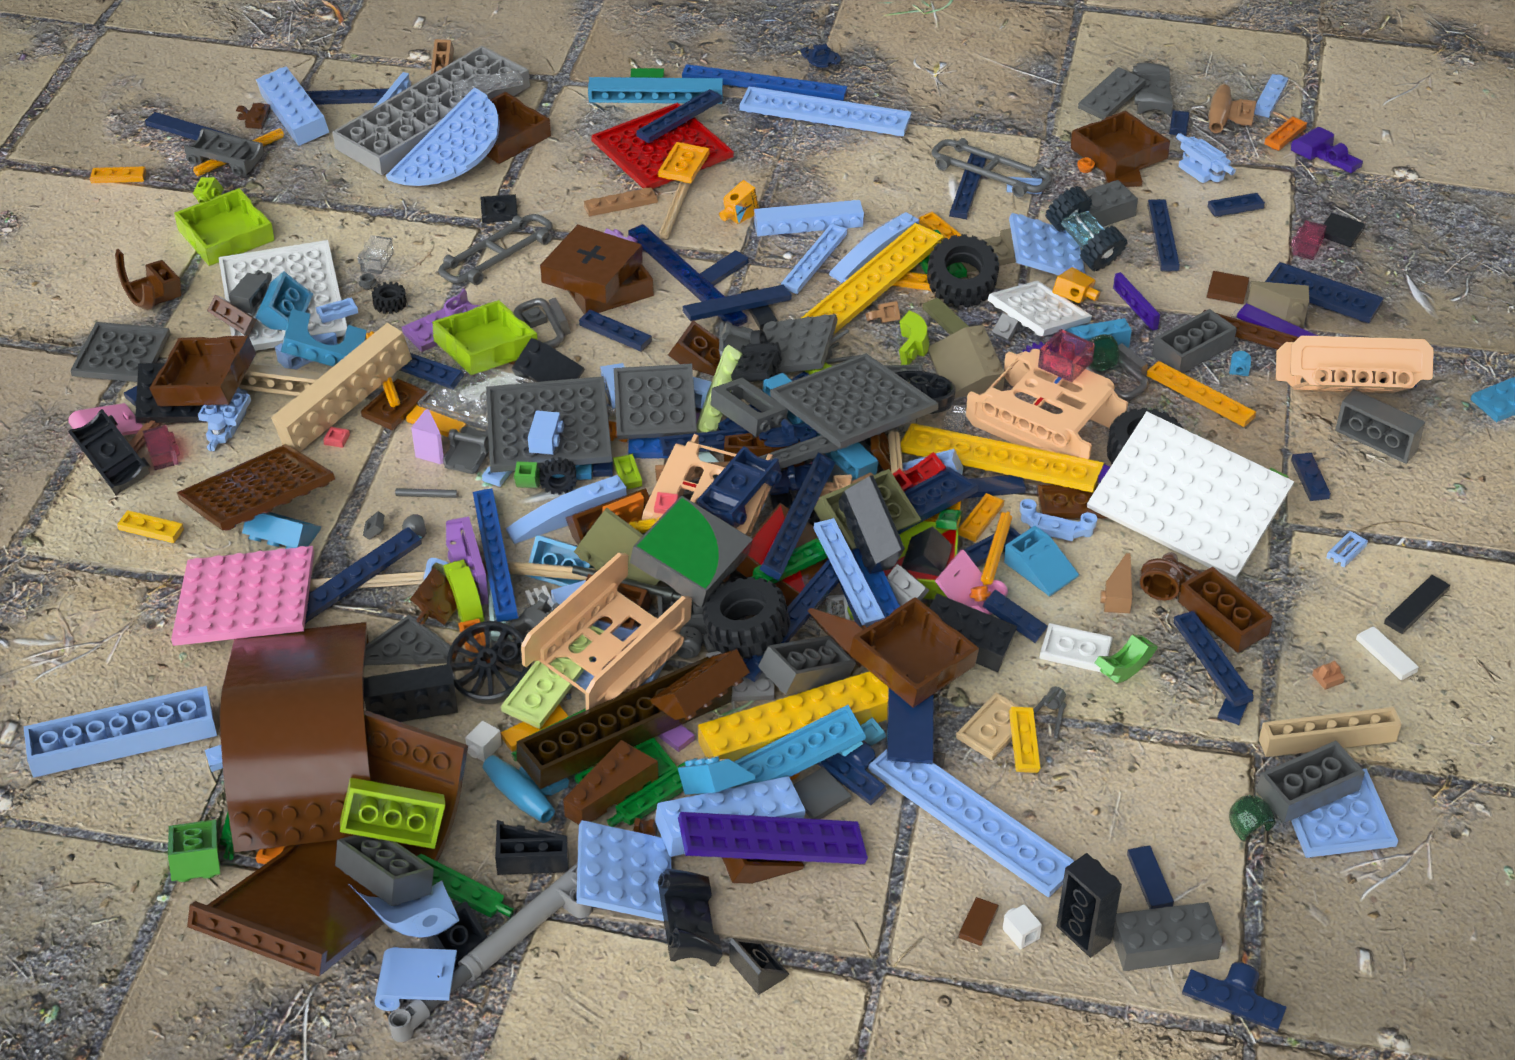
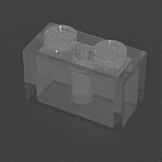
M370 236L368 242L364 244V249L358 255V263L362 272L383 273L394 253L392 238Z

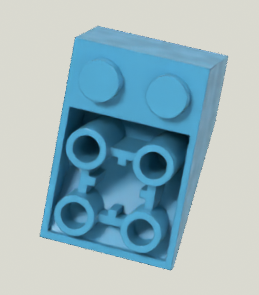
M1033 526L1006 544L1004 563L1048 596L1053 595L1079 577L1078 572L1053 539L1037 526Z

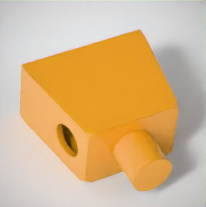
M1074 267L1057 276L1052 291L1054 294L1077 303H1081L1087 298L1096 302L1101 292L1094 289L1095 279Z

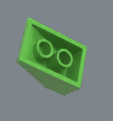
M216 819L169 826L168 860L171 881L186 882L192 878H212L220 874Z

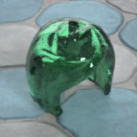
M1101 334L1091 338L1083 350L1085 362L1097 371L1113 368L1117 365L1120 356L1118 343L1109 334Z
M1242 796L1235 801L1229 810L1231 827L1242 842L1258 827L1264 825L1265 830L1269 831L1275 825V817L1270 806L1257 796Z

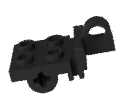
M763 330L752 331L750 344H747V346L742 345L741 347L743 355H741L731 374L732 381L739 378H744L748 382L764 381L778 375L777 365L782 361L779 343H768Z

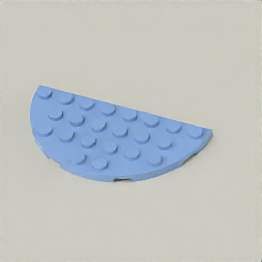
M473 88L386 175L387 179L394 183L409 186L439 184L458 177L477 166L493 148L499 134L500 122L495 105L488 99L486 94Z

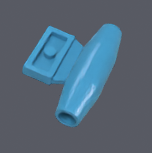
M495 755L489 756L482 766L499 791L520 810L541 823L548 822L555 814V809L544 795L552 796L569 785V780L564 778L540 789L522 766L518 770Z

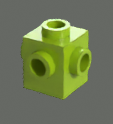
M201 177L192 194L199 203H204L220 196L224 188L215 177Z

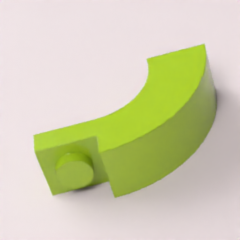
M908 311L899 321L901 335L908 338L899 349L901 365H909L916 359L917 355L924 357L929 349L926 322L920 315L912 311Z
M464 559L443 565L445 575L455 598L460 621L480 619V622H485L478 591L470 568L466 566Z

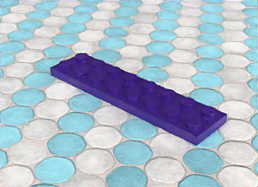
M680 812L678 816L685 856L865 864L868 859L858 821Z

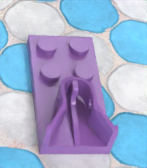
M463 288L457 296L445 302L443 309L403 326L402 332L421 352L438 345L434 342L432 321L467 312L479 307V305H472L468 301L467 291Z
M469 516L446 521V546L449 549L448 559L450 563L464 559L472 573L481 605L489 604L486 573Z

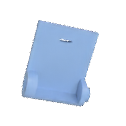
M399 947L387 949L383 955L375 1005L381 1010L393 1011L400 1006L401 999L449 1001L457 950Z

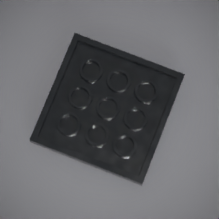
M138 363L136 423H149L150 421H155V423L207 422L200 421L198 413L203 405L158 406L149 388L165 363Z

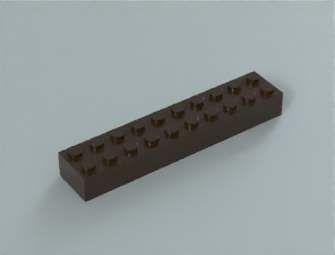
M707 656L516 741L517 761L536 785L543 789L599 763L621 740L634 747L732 701L733 687L727 688L728 693L713 698V703L704 709L699 708L696 711L697 715L689 720L684 718L674 720L652 704L651 698L709 658Z

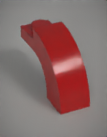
M932 452L908 470L902 471L899 468L893 473V476L904 492L946 470V466Z

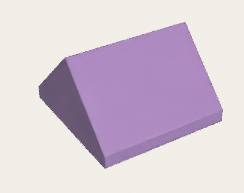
M429 409L424 410L411 427L415 457L437 464H444L441 434Z

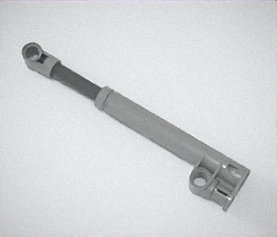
M578 863L458 962L459 967L454 970L450 995L467 980L474 981L561 907L577 918H586L592 913V906L576 903ZM415 999L404 1009H396L391 1012L388 1021L392 1038L397 1042H406L411 1039L414 1029L430 1016V1011L444 1000Z

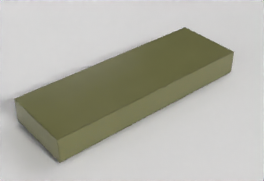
M939 298L923 303L922 309L950 335L965 327H969Z

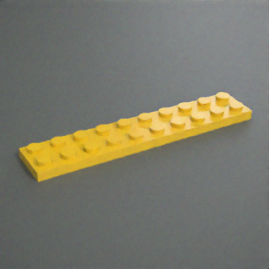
M914 223L801 318L836 314L838 319L834 334H836L927 257L931 251H934V247L938 243L941 244L944 236Z
M914 423L910 424L901 441V452L909 455L926 457L932 452L936 454L955 449L962 465L966 467L979 468L985 471L1003 473L1005 475L1088 492H1094L1098 483V476L1104 462Z

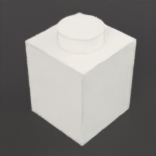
M481 721L465 737L466 745H468L467 753L471 757L478 758L483 762L502 745L500 730L484 721Z
M1024 904L1018 908L1010 909L1005 914L1003 930L1020 950L1040 939L1042 924Z

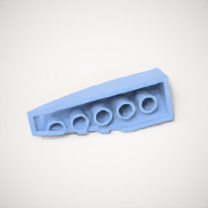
M905 212L869 232L829 272V275L843 283V279L851 277L914 223L919 224V219Z
M616 475L574 489L523 516L507 527L506 532L513 543L516 544L536 537V535H542L568 526L565 517L627 495L626 486L620 477Z

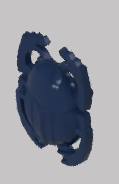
M827 44L813 45L814 49H808V47L800 49L802 56L807 58L809 63L816 67L826 68L831 63L838 65L841 62L840 55L831 51Z
M787 419L782 420V427L772 428L759 434V439H767L764 444L770 447L790 446L798 443V441L803 442L817 437L816 430L813 429L812 432L806 431V428H812L808 424H791Z
M811 464L786 467L787 470L781 471L782 476L779 483L772 486L769 494L779 495L788 493L789 490H799Z

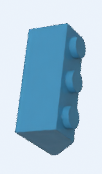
M283 271L270 283L255 318L269 329L286 330L291 309L306 312L313 293Z
M1123 318L1071 327L1063 330V335L1075 357H1078L1099 346L1116 350V346L1123 343L1129 348L1132 330L1126 319Z
M268 512L256 515L253 520L245 522L242 533L249 535L251 540L261 542V539L268 540V545L279 547L282 544L286 546L285 549L309 546L321 530V526Z
M536 535L529 563L571 567L576 565L584 568H594L589 563L582 561L574 553L577 545ZM525 575L562 587L584 581Z
M719 756L700 759L693 758L685 761V766L678 768L685 795L716 793L756 779L753 773L730 759H719Z

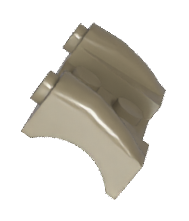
M1011 228L1000 230V236L983 239L987 242V246L991 245L994 253L997 254L999 266L1016 262ZM962 262L967 272L977 270L974 266Z

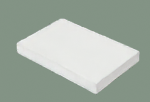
M1049 623L1039 659L1101 672V668L1094 663L1098 656L1109 655L1113 637Z

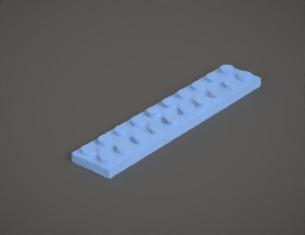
M750 86L740 103V110L748 113H760L780 118L823 123L830 126L836 125L895 136H904L911 119L910 111Z
M887 749L869 764V771L1048 898L1063 885L1065 867L1073 863V859L936 764L887 761Z

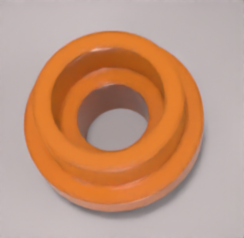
M1085 157L1078 161L1077 166L1079 171L1090 173L1095 167V162Z
M977 586L971 588L969 596L974 598L976 602L985 601L987 596L991 595V591H988V586Z

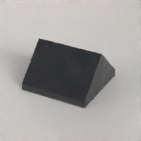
M932 526L911 537L902 567L905 570L939 576L947 566L952 544Z
M463 901L455 907L459 918L457 923L439 934L427 937L429 949L457 950L455 967L458 966V962L463 957L468 955L469 952L487 938L467 901Z
M731 938L729 941L730 963L758 995L788 977L789 973L761 941Z

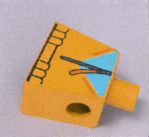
M745 180L741 181L724 197L725 209L719 212V216L723 221L731 219L737 224L753 217L754 209H759L755 187Z

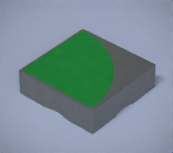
M681 495L633 546L630 563L655 579L667 583L682 596L691 597L692 602L703 607L708 597L714 594V591L720 586L722 581L732 574L747 557L753 539Z

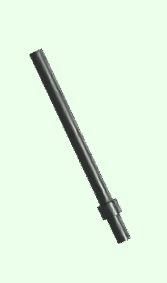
M576 565L572 568L573 574L585 577L588 574L594 575L597 572L596 570ZM626 578L621 582L645 589L650 594L664 597V600L672 602L682 597L681 594L669 587L665 589Z

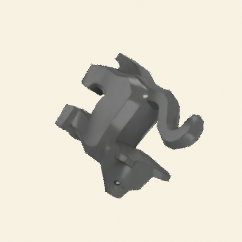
M541 593L536 604L526 608L517 619L506 621V624L514 627L524 636L527 630L531 631L549 615L546 614L551 610V606L547 603L549 600L547 595ZM556 602L553 605V610L556 609L560 604Z

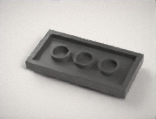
M1118 67L1078 103V108L1103 120L1112 116L1146 85V79Z

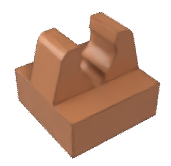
M1336 661L1314 669L1312 674L1325 690L1342 684L1345 678L1341 673V667Z

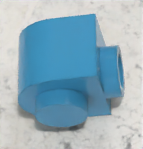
M1245 351L1234 352L1231 357L1229 374L1249 376L1251 356Z

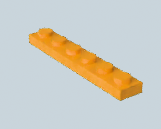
M1160 361L1147 370L1148 377L1243 427L1249 424L1256 416V411Z

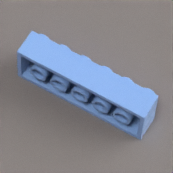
M287 67L279 68L270 74L256 79L261 96L267 104H270V108L298 146L329 133L324 115Z
M787 776L733 787L716 793H704L657 803L655 823L670 857L685 854L678 822L680 812L804 818L806 810L790 777Z

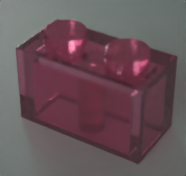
M1306 220L1302 227L1299 226L1296 236L1293 237L1291 247H1294L1292 255L1314 260L1324 241L1327 226Z
M167 425L144 430L143 435L154 470L178 465L177 456H180L177 444L173 445L176 443L173 432L168 431Z

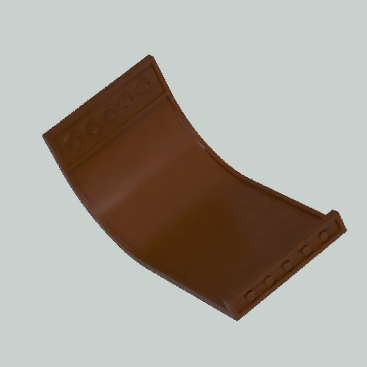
M367 622L307 628L301 632L234 639L222 687L220 704L223 775L234 852L331 841L353 836V834L340 832V819L350 778L371 781L364 712V670L366 644L369 643Z
M364 710L371 781L444 795L445 808L435 849L396 842L415 856L423 854L438 862L456 816L462 790L468 745ZM337 840L290 845L275 858L208 905L194 901L189 905L187 927L320 977L381 927L384 922L355 890L368 897L378 896L335 866Z

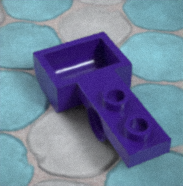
M1321 127L1312 129L1291 143V151L1309 160L1318 157L1349 173L1361 168L1363 160L1348 154V148L1345 144L1338 143L1333 146L1334 134Z

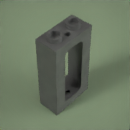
M744 378L716 386L711 391L710 405L755 437L759 436L761 432L782 427V420L787 419V408ZM741 399H744L761 412H757L752 407L741 401Z

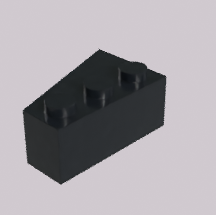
M497 820L495 848L497 875L567 872L569 870L568 837L540 829L538 832L527 830L522 825H517V827L505 825L504 821Z

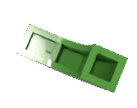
M516 462L514 474L516 487H540V468L538 469L537 462Z
M1131 635L1119 652L1112 656H1098L1094 664L1101 668L1100 671L1116 683H1121L1141 670L1153 656L1158 646L1142 635Z

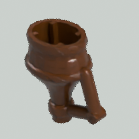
M1168 552L1162 558L1151 559L1143 564L1139 579L1140 586L1147 595L1154 599L1162 601L1172 600L1179 595L1182 583L1202 572L1198 569H1192L1182 562H1178L1177 555L1173 552Z

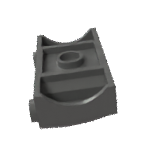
M1137 63L1136 66H1133L1132 73L1146 79V85L1135 94L1134 104H1137V114H1142L1151 109H1158L1171 116L1173 100L1170 93L1169 66L1154 63Z
M205 128L201 129L200 135L194 144L184 146L186 158L190 164L199 165L205 157L229 163L233 174L240 177L246 176L264 156L263 144L260 142Z

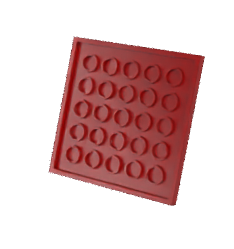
M678 102L591 135V141L642 188L651 187L654 189L674 181L659 177L658 171L676 142L709 148V155L700 170L734 157V151L695 117L650 143L637 137V130L681 106Z

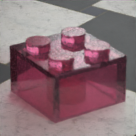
M1060 329L1040 349L1038 368L1072 383L1092 363L1095 344Z

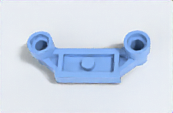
M1024 499L1020 502L1021 521L1027 523L1031 528L1037 526L1051 537L1073 541L1074 538L1081 536L1091 537L1097 525V516L1093 513L1087 512L1082 514L1080 521L1077 522L1036 512L1037 504L1032 499Z

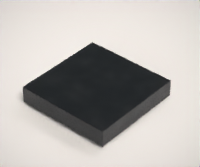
M516 194L480 197L482 223L512 221L513 217L517 215Z
M1331 213L1318 230L1317 236L1352 247L1364 230L1365 224Z

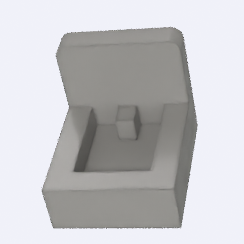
M1002 313L992 334L1010 342L1017 329L1021 330L1022 326L1017 319Z

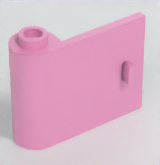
M125 403L77 410L69 417V424L75 429L89 423L103 409L108 417L112 415L118 423L116 427L123 436L136 434L143 426L141 423H136L135 415Z
M960 550L935 582L948 598L986 614H992L982 607L985 601L976 602L974 598H970L971 588L984 586L980 580L982 573L964 550ZM993 580L991 585L987 584L988 591H991V594L996 589L1004 596H1007L1008 589L1003 582Z

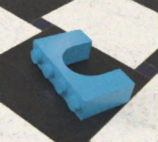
M291 309L281 352L333 367L364 342L366 330L348 325L343 342L337 345L323 344L316 341L308 332L310 314Z

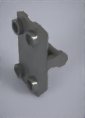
M726 321L720 323V359L724 348L728 344L742 353L741 347L742 345L747 346V344H750V335L753 330L743 326L738 327Z
M462 427L459 431L451 429L449 432L450 447L443 457L444 467L470 474L476 473L489 451L488 430L481 431L473 427Z

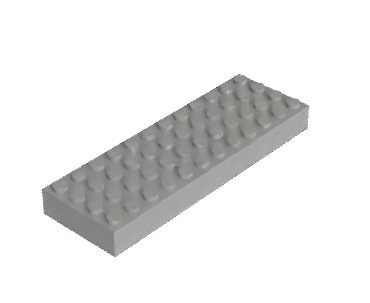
M480 46L334 130L335 149L380 175L386 174L473 88L482 91L488 96L489 100L504 92L515 96L530 87L529 70L484 46Z

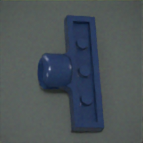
M864 740L861 746L846 756L837 753L817 763L818 766L824 767L835 779L869 805H872L887 791L886 785L866 771L869 764L876 759L873 748Z
M1242 962L1232 963L1225 980H1218L1191 969L1182 990V994L1275 1032H1278L1287 1008L1255 994L1254 990L1259 980V972L1254 967Z

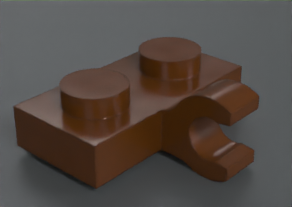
M253 103L250 110L244 106H238L236 112L241 113L238 114L237 119L245 120V128L262 129L271 110L270 104Z

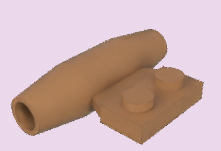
M1225 84L1220 85L1211 100L1208 114L1210 131L1220 133L1228 119L1237 124L1252 126L1256 101L1244 99L1232 101L1230 87Z

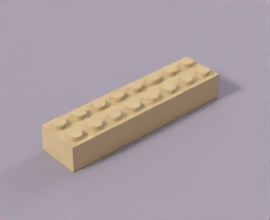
M386 323L271 418L282 444H287L301 452L382 385L388 377L393 376L412 360L403 332Z

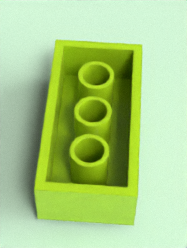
M350 778L340 819V832L435 849L445 808L444 795Z

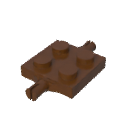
M433 567L410 598V601L416 604L422 611L416 619L421 625H424L429 617L445 625L457 609L447 577Z

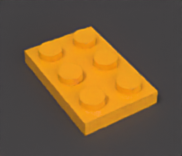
M676 142L658 171L659 177L692 183L709 155V148Z

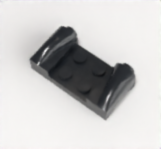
M101 409L89 423L82 427L71 429L68 432L113 493L117 495L150 473L148 469L151 466L144 457L141 459L124 438L116 427L118 423L113 416L110 415L108 417L104 410Z
M665 869L659 876L658 888L670 961L675 962L685 958H698L715 967L723 954L719 935H714L708 902L712 897L709 876L683 870Z

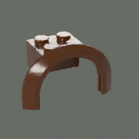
M116 249L117 273L126 295L134 305L144 310H151L159 303L181 297L180 278L163 260L146 264V277L129 282L125 270L124 254L119 249Z

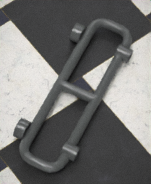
M961 138L958 141L952 139L942 140L931 151L932 156L936 159L935 164L938 169L944 171L950 165L1011 185L1013 186L1012 193L1016 197H1022L1027 191L1032 193L1042 192L1052 182V176L1044 171V167L1041 164L1031 167L970 146L965 138ZM945 146H952L958 152L966 151L991 161L984 168L938 152ZM998 163L1030 173L1033 178L1042 177L1045 180L1040 185L1033 186L992 172L991 170Z
M529 214L523 218L516 215L513 217L511 225L455 257L446 255L443 259V264L438 269L439 275L451 283L458 284L468 280L474 285H479L483 281L484 274L482 272L536 240L543 245H547L552 239V233L550 232L553 228L552 222L539 214ZM531 221H537L545 226L506 250L494 243L518 228L524 229L527 223ZM485 247L498 253L461 276H453L446 271L449 268L455 269L459 262Z

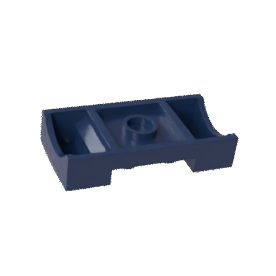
M743 446L697 499V505L732 527L737 528L743 525L747 519L745 505L764 483L769 486L779 483L782 476L779 459L765 460L759 458L747 447Z

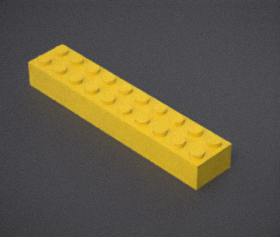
M870 671L698 724V743L706 757L719 756V759H730L734 762L846 705H849L860 726L872 717L879 723L887 720L888 686Z

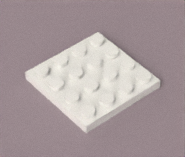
M1038 280L990 293L988 301L994 304L996 308L1002 309L1008 313V316L1017 319L1023 326L1029 327L1035 331V334L1042 337L1089 323L1092 315L1066 298L1052 293V289Z

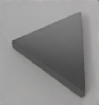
M409 614L366 644L365 665L447 663V655L451 645L426 626L421 625L420 622L418 623ZM457 654L455 663L465 662V656Z

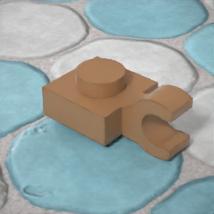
M897 301L879 304L877 311L865 314L867 321L880 318L881 324L901 320Z

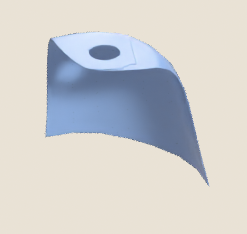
M442 881L432 886L430 895L421 897L418 900L403 902L397 906L387 904L380 897H368L355 890L387 926L403 935L418 938L429 937L449 929L459 921Z

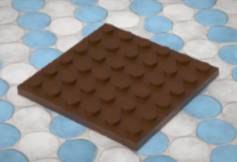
M284 444L176 493L180 501L222 531H227L235 528L241 522L253 520L256 515L271 512L274 507L280 504H288L298 496L308 495L315 488L329 485V482L335 480V476L331 470L289 445Z

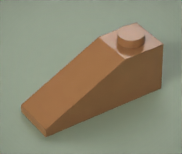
M435 39L431 74L453 62L454 47L451 40Z
M1131 553L1125 554L1106 581L1105 590H1101L1100 603H1104V612L1130 614L1132 603Z

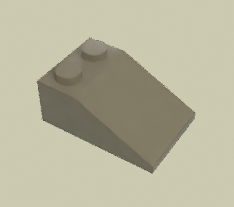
M1251 281L1247 304L1303 329L1309 304V286Z

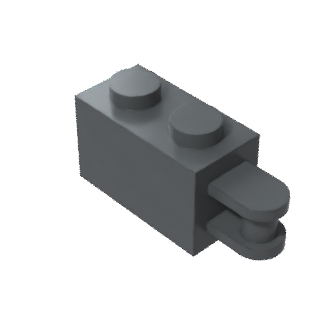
M257 270L255 274L247 273L237 286L231 290L229 294L230 302L246 313L252 314L263 301L269 283L272 280V274L270 272L263 273L261 270Z

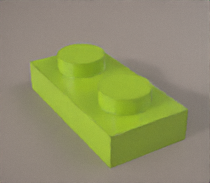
M633 454L614 457L613 464L616 473L626 486V489L642 487V479Z

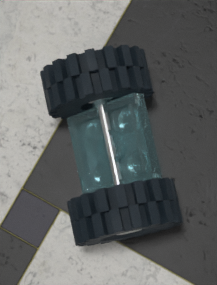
M1071 187L1070 190L1067 189L1064 191V194H1060L1057 199H1054L1053 204L1049 205V209L1046 210L1045 216L1059 232L1066 230L1082 248L1080 252L1081 259L1092 271H1099L1104 269L1106 265L1109 266L1113 260L1115 261L1122 254V251L1126 249L1125 246L1128 244L1127 239L1115 226L1104 229L1089 212L1090 206L1093 205L1092 199L1081 187Z

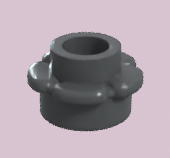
M364 273L360 276L358 284L360 287L370 290L377 284V281L373 274Z

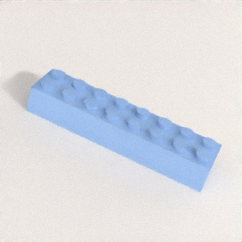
M207 686L23 726L27 761L33 778L217 736Z

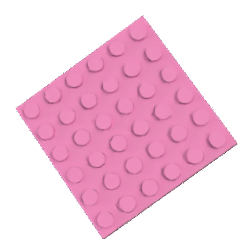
M313 546L281 548L271 551L237 553L226 556L218 555L187 560L171 638L173 646L304 631L314 560Z

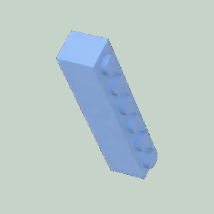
M860 200L754 209V225L757 236L824 231L830 224L843 228L863 227L864 212Z

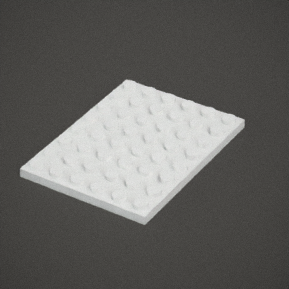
M328 240L218 257L225 300L230 302L229 294L231 290L237 286L247 273L255 274L257 270H261L263 273L270 272L272 274V282L285 271L313 293L306 313L310 314L308 323L309 334L312 336L334 332L336 337L345 335L347 329L345 317L322 323L316 312V307L341 300ZM260 305L256 308V310H255L252 314H250V313H248V314L251 315V316H253V317L255 318V317H256V314H257V312H258V310H259V308H260ZM257 319L249 338L255 351L275 348V346L283 343L285 330L269 329ZM230 326L231 336H246Z
M1146 411L1088 501L1087 508L1209 568L1214 567L1221 574L1236 581L1293 487L1294 481Z

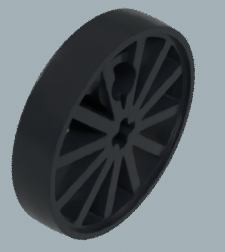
M925 371L896 372L898 376L938 403V410L929 414L940 413L952 407L956 387L949 379Z
M498 621L480 622L462 631L453 641L447 655V664H451L455 688L464 697L476 703L496 704L505 701L531 668L530 664L527 667L524 666L522 672L505 666L522 663V655L518 649L524 641L521 633L514 627ZM491 631H500L501 634L496 644L492 647ZM485 632V649L474 638L475 635ZM508 635L516 639L514 642L506 641ZM470 640L479 653H473L461 647ZM515 651L513 656L505 657L507 652ZM457 654L472 659L470 662L455 663ZM473 669L462 678H456L455 671ZM499 671L518 679L512 686H509ZM494 674L506 689L498 694L494 693ZM478 676L471 691L463 688L464 685ZM487 678L488 695H478Z

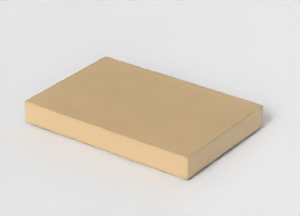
M996 692L956 733V739L993 761L1012 740L1009 710L1011 707L1020 706Z

